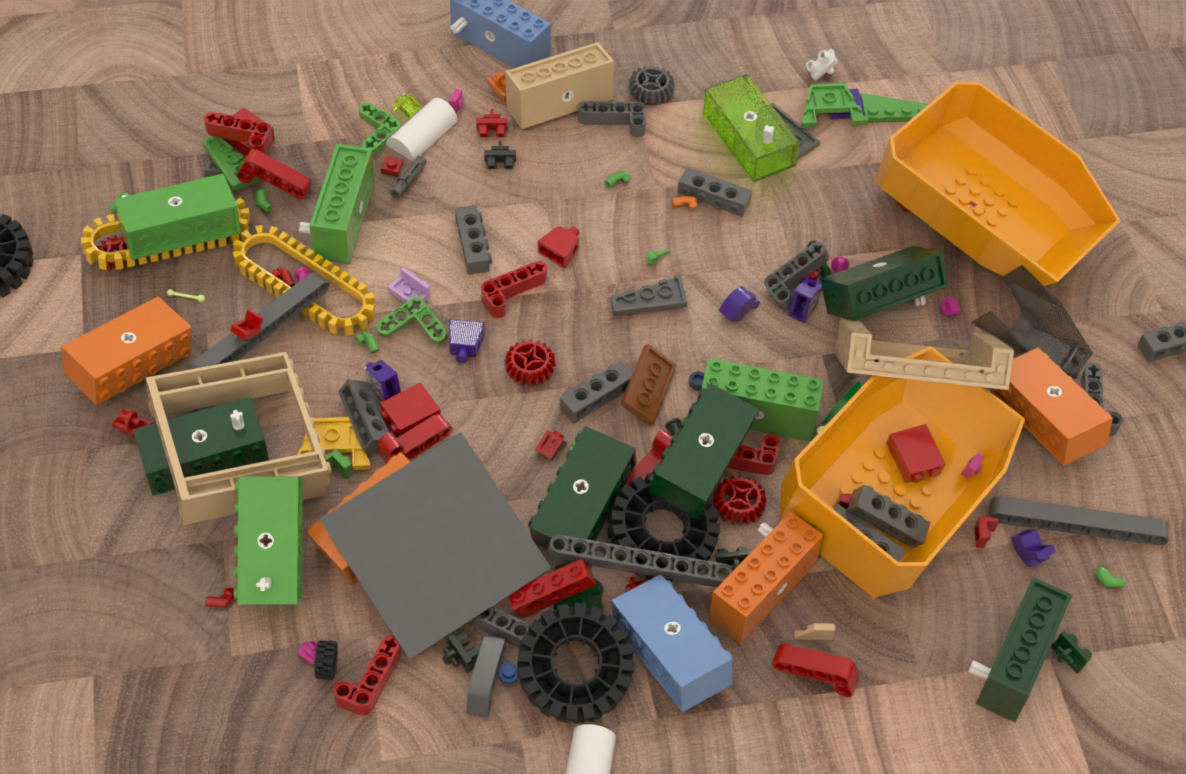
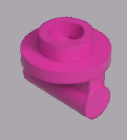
M843 256L835 257L831 262V268L836 273L849 269V261Z
M947 297L941 302L940 308L944 315L952 316L955 314L958 316L961 314L962 310L958 307V303L954 298Z
M314 641L304 642L297 651V654L312 666H315V654L318 643Z

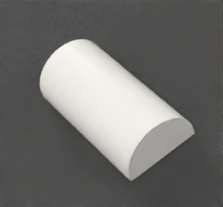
M433 98L389 137L386 145L414 162L417 156L423 154L458 122L457 115L445 100Z
M591 724L575 727L565 774H610L616 743L614 732L605 727Z

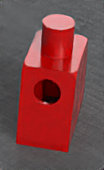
M557 226L538 240V253L566 269L579 249V230L574 226L569 230Z

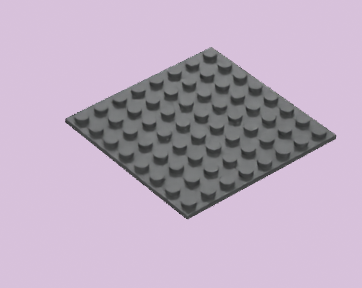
M462 432L454 435L320 518L321 523L409 660L551 569V566Z

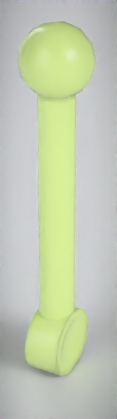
M172 289L167 291L168 296L175 295L195 299L200 303L205 301L204 295L194 296L174 292Z

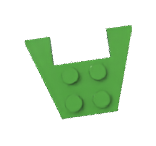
M845 83L811 84L801 121V128L816 127V114L849 112L852 126L867 125L868 118L863 115L861 107L855 103L854 97Z

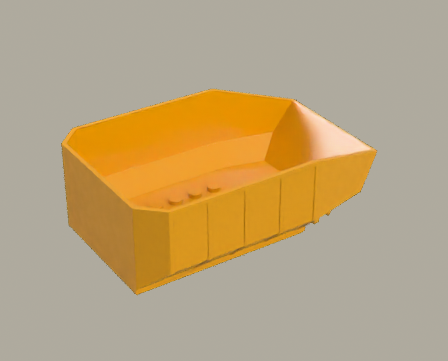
M977 82L953 83L894 133L888 141L874 183L943 235L953 245L973 258L978 264L1030 290L1058 282L1121 221L1078 153L986 86ZM970 200L973 201L974 203H976L977 206L973 207V206L969 203Z
M931 346L906 357L952 363ZM873 375L794 459L781 484L779 522L791 511L823 534L819 555L873 599L908 590L1006 473L1025 418L985 387ZM926 424L946 465L941 471L942 473L936 477L931 478L929 476L917 483H913V481L905 483L886 442L891 433ZM976 453H979L984 457L980 463L983 466L976 475L972 474L967 479L961 473L969 460ZM863 485L870 486L879 494L888 496L893 502L907 507V510L914 514L923 516L925 520L930 522L924 544L912 548L865 522L906 550L899 562L896 561L834 510L836 500L841 493L852 494L853 490Z

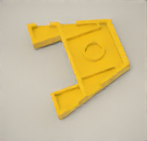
M349 417L313 418L315 424L314 431L319 433V445L324 447L325 454L331 453L335 449L340 453H352L353 470L371 469L370 461L366 452L362 450ZM305 434L303 445L297 455L313 452L307 434Z

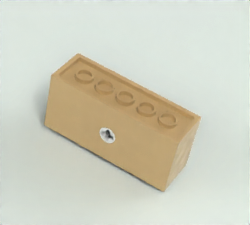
M599 42L505 71L507 111L521 129L578 111V106L581 102H607L614 99V60Z

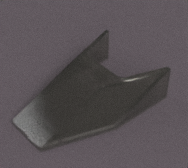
M1023 265L1017 267L1003 276L1005 283L1022 309L1021 315L1011 330L991 311L975 319L971 324L1025 353L1039 348L1056 365H1059L1068 376L1076 379L1093 352L1062 303Z

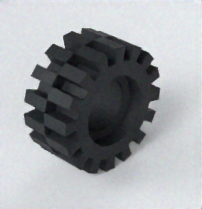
M319 640L315 654L314 672L316 679L333 680L335 678L338 660L337 641Z

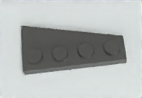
M680 274L675 275L672 279H663L657 284L651 286L648 284L642 286V289L630 290L611 297L614 316L687 307L688 303Z

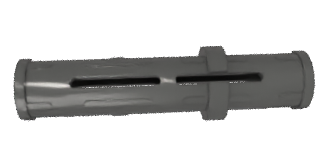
M417 156L404 175L397 179V184L390 191L394 198H400L405 189L411 186L413 179L427 163L424 157Z

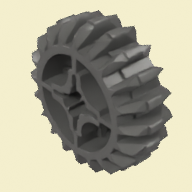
M644 65L643 69L638 68L631 75L629 82L630 93L633 95L634 100L638 99L639 102H644L645 105L650 103L653 106L654 103L658 105L661 102L665 103L666 100H670L671 95L674 93L675 83L673 76L670 75L669 71H665L664 68L659 69L658 66L652 67L651 65L646 67Z

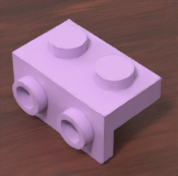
M404 267L400 269L401 276L388 286V291L404 303L413 297H420L424 302L430 298L429 284L424 280H420L412 271H408ZM413 304L414 308L418 309L420 307V304Z

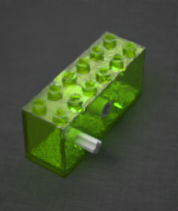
M748 73L705 89V97L703 98L704 109L702 110L704 117L710 121L712 128L718 132L721 141L726 143L729 152L733 153L737 163L744 168L746 175L753 182L796 166L799 141Z

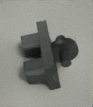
M498 141V146H491V150H484V160L487 168L497 169V162H504V169H513L514 162H516V150H509V146H502V141Z
M745 546L738 547L736 552H728L726 548L718 549L716 562L726 564L734 571L752 550H747Z
M465 631L456 635L452 632L447 635L449 639L447 645L449 647L443 649L445 655L442 660L445 664L452 663L454 667L458 666L460 662L468 673L472 670V664L477 661L479 651L476 647L465 651L463 647L470 643V639Z

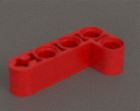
M210 112L204 116L208 135L249 143L250 150L255 149L267 154L272 143L271 127L268 123L216 112Z
M255 149L248 152L237 173V179L240 182L248 184L256 176L298 199L307 197L312 184L311 179L306 175Z
M536 261L482 283L481 300L489 314L494 318H502L506 314V299L543 285L547 281L546 264L542 261Z
M435 414L398 438H395L392 433L384 434L378 441L379 456L387 464L391 457L397 456L401 452L410 461L449 436L453 428L441 414Z
M663 429L656 434L652 449L635 466L626 484L630 486L632 480L639 476L645 480L646 475L652 473L656 464L661 461V456L665 449L669 448L673 438L672 435Z
M774 434L765 435L762 439L761 448L740 445L728 468L762 475L772 474L777 462L780 445L779 438Z
M393 635L383 638L358 686L347 681H340L335 684L333 693L337 706L362 716L371 713L401 656L400 644ZM379 665H386L384 668H378ZM371 682H376V683H377V684L374 685V686H369V685H368V684L371 683ZM341 693H348L346 696H339ZM361 700L368 701L365 704H359Z
M780 644L772 661V666L778 671L833 683L835 692L844 697H851L859 680L857 666L851 659L788 644Z

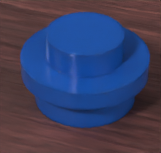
M505 663L499 668L498 675L504 683L511 684L519 678L518 669L515 664Z

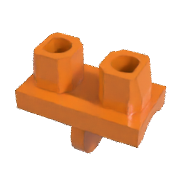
M499 71L494 76L487 77L486 82L494 92L499 94L501 100L506 103L505 73Z

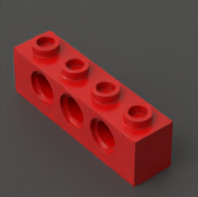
M581 558L531 581L509 595L513 611L523 619L595 586L596 582L591 567Z

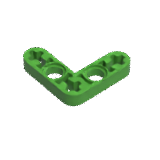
M363 103L359 106L360 117L378 128L362 143L363 148L369 147L372 149V156H374L386 146L387 139L401 128V123L371 103ZM382 117L384 120L376 121V118ZM380 135L386 136L384 139H378L377 137Z
M420 297L411 298L382 318L377 324L379 334L383 337H389L416 319L434 343L441 344L447 339L445 328ZM413 304H420V309L414 308ZM406 308H408L409 311L411 310L412 315H409L408 310H406ZM399 313H405L407 317L404 321H398L396 316ZM426 316L433 318L432 323L429 325L422 323L423 318ZM393 318L396 326H394L390 319ZM384 324H385L386 326H389V330H388V331H386L385 329L383 330V327H382V326H383ZM434 326L439 333H441V338H439L438 336L435 337V332L432 329Z

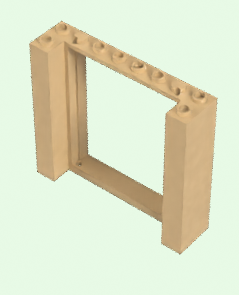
M840 318L836 356L848 373L1009 390L1014 350L991 334L972 332L969 350L933 347L952 363L906 358L930 346L872 340V334L860 320L852 321Z
M287 352L146 377L148 406L152 418L155 417L178 496V510L183 525L234 515L235 502H238V494H235V481H238V477L303 476V500L327 495L328 486H330L328 475L331 474L330 464L325 462L324 447L319 445V433L314 431V419L309 417V405L303 400V388L298 386V374L293 372V360L288 358ZM292 391L313 452L184 478L166 415L221 405L249 396L253 399Z

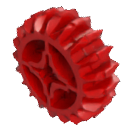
M523 339L522 344L516 342L515 347L510 346L509 351L506 353L504 365L509 378H513L515 383L520 381L521 386L527 383L530 387L533 383L538 386L539 382L544 384L546 379L550 380L551 374L555 371L556 361L551 347H547L546 343L540 344L539 340L533 342L532 339L529 342H525Z
M732 475L730 480L725 478L723 483L719 482L714 490V509L717 508L719 517L724 516V522L731 520V525L734 522H738L739 526L744 522L748 526L750 521L755 523L757 518H761L766 509L767 498L765 497V490H762L761 484L756 485L755 479L750 481L748 476L743 479L741 475L738 478H734ZM727 494L730 496V500L728 502H726L724 498ZM752 498L755 501V504L753 506L750 505V500Z

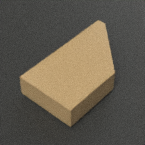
M811 624L807 626V630L794 631V640H833L835 624Z

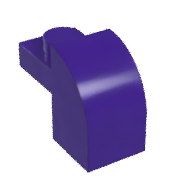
M740 286L728 295L718 311L731 322L741 321L748 309H756L761 302L756 299L755 294Z
M1027 529L1011 536L1017 554L1029 567L1050 558L1049 555L1056 553L1053 545L1042 544L1037 529Z

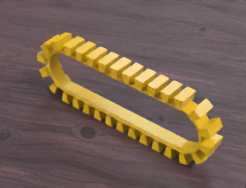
M239 197L236 200L242 233L246 229L249 231L250 213L249 207L245 208V201ZM114 214L106 216L107 224H103L99 217L93 220L94 229L86 225L83 229L84 238L81 237L83 254H86V260L91 265L98 260L99 269L107 270L108 262H115L116 270L124 269L123 260H127V267L135 266V259H131L128 249L117 252H104L95 246V242L102 235L121 231L119 222H115ZM239 234L228 236L232 243H234L235 239L239 240ZM226 237L218 239L219 247L227 245ZM215 240L207 241L208 249L215 248ZM204 242L196 244L197 252L204 251ZM192 245L184 247L185 255L193 253ZM181 248L173 250L174 257L181 256ZM169 251L162 252V260L170 258ZM158 254L150 255L151 262L158 261ZM146 257L138 258L139 265L147 263Z
M263 225L255 226V235L251 236L246 229L241 233L242 241L235 239L233 243V257L236 268L240 267L242 275L245 277L249 275V279L254 283L257 281L258 285L263 289L266 286V291L271 294L275 293V297L278 298L291 287L246 257L247 251L259 243L275 245L362 303V309L356 315L349 318H339L313 302L301 314L305 317L309 316L310 320L314 323L318 321L319 326L323 329L329 325V332L337 335L339 327L345 328L346 336L354 335L353 326L358 324L361 331H364L368 328L367 319L374 320L375 299L372 292L368 293L367 285L362 282L359 285L358 279L353 276L350 279V274L345 271L341 274V268L336 265L333 267L330 261L327 259L324 261V258L319 254L315 256V252L310 248L307 250L306 246L301 242L298 245V241L293 237L289 239V235L284 231L279 235V229L271 226L268 234L264 233Z

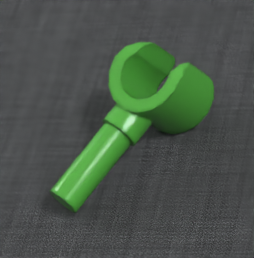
M669 249L656 253L654 250L649 251L648 263L650 265L656 264L659 261L658 257L669 253Z

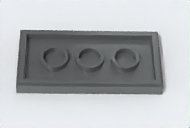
M774 103L769 104L756 113V129L763 134L766 125L769 127L773 126V143L794 161H797L820 145V141L806 129L801 128L800 124Z

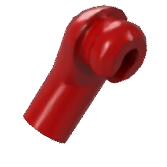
M278 267L272 271V275L278 279H283L290 287L295 285L289 270Z
M231 587L226 588L224 594L220 597L207 596L205 605L208 607L225 608L235 601L234 589Z

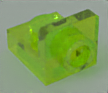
M408 92L404 96L400 95L394 101L396 104L393 110L396 111L399 108L411 119L423 106Z

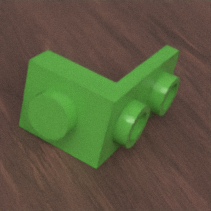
M337 449L325 455V462H329L331 469L335 467L346 479L353 475L352 462L347 456L344 457Z

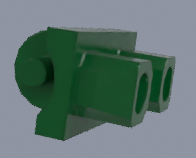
M1064 631L1060 633L1058 639L1051 646L1059 654L1057 658L1059 663L1066 661L1076 673H1079L1091 660L1092 653L1088 649H1081L1077 645L1078 639L1073 633L1067 634Z

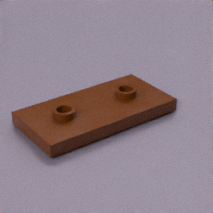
M649 344L645 345L620 405L647 425L651 426L654 424L676 364Z

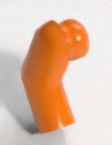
M681 196L671 199L673 207L688 204L689 209L698 207V200L695 197Z

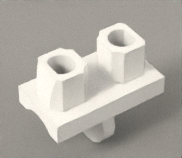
M831 48L828 51L822 50L818 53L816 61L810 60L806 63L812 79L816 81L826 72L828 74L834 72L833 66L838 63L834 50Z

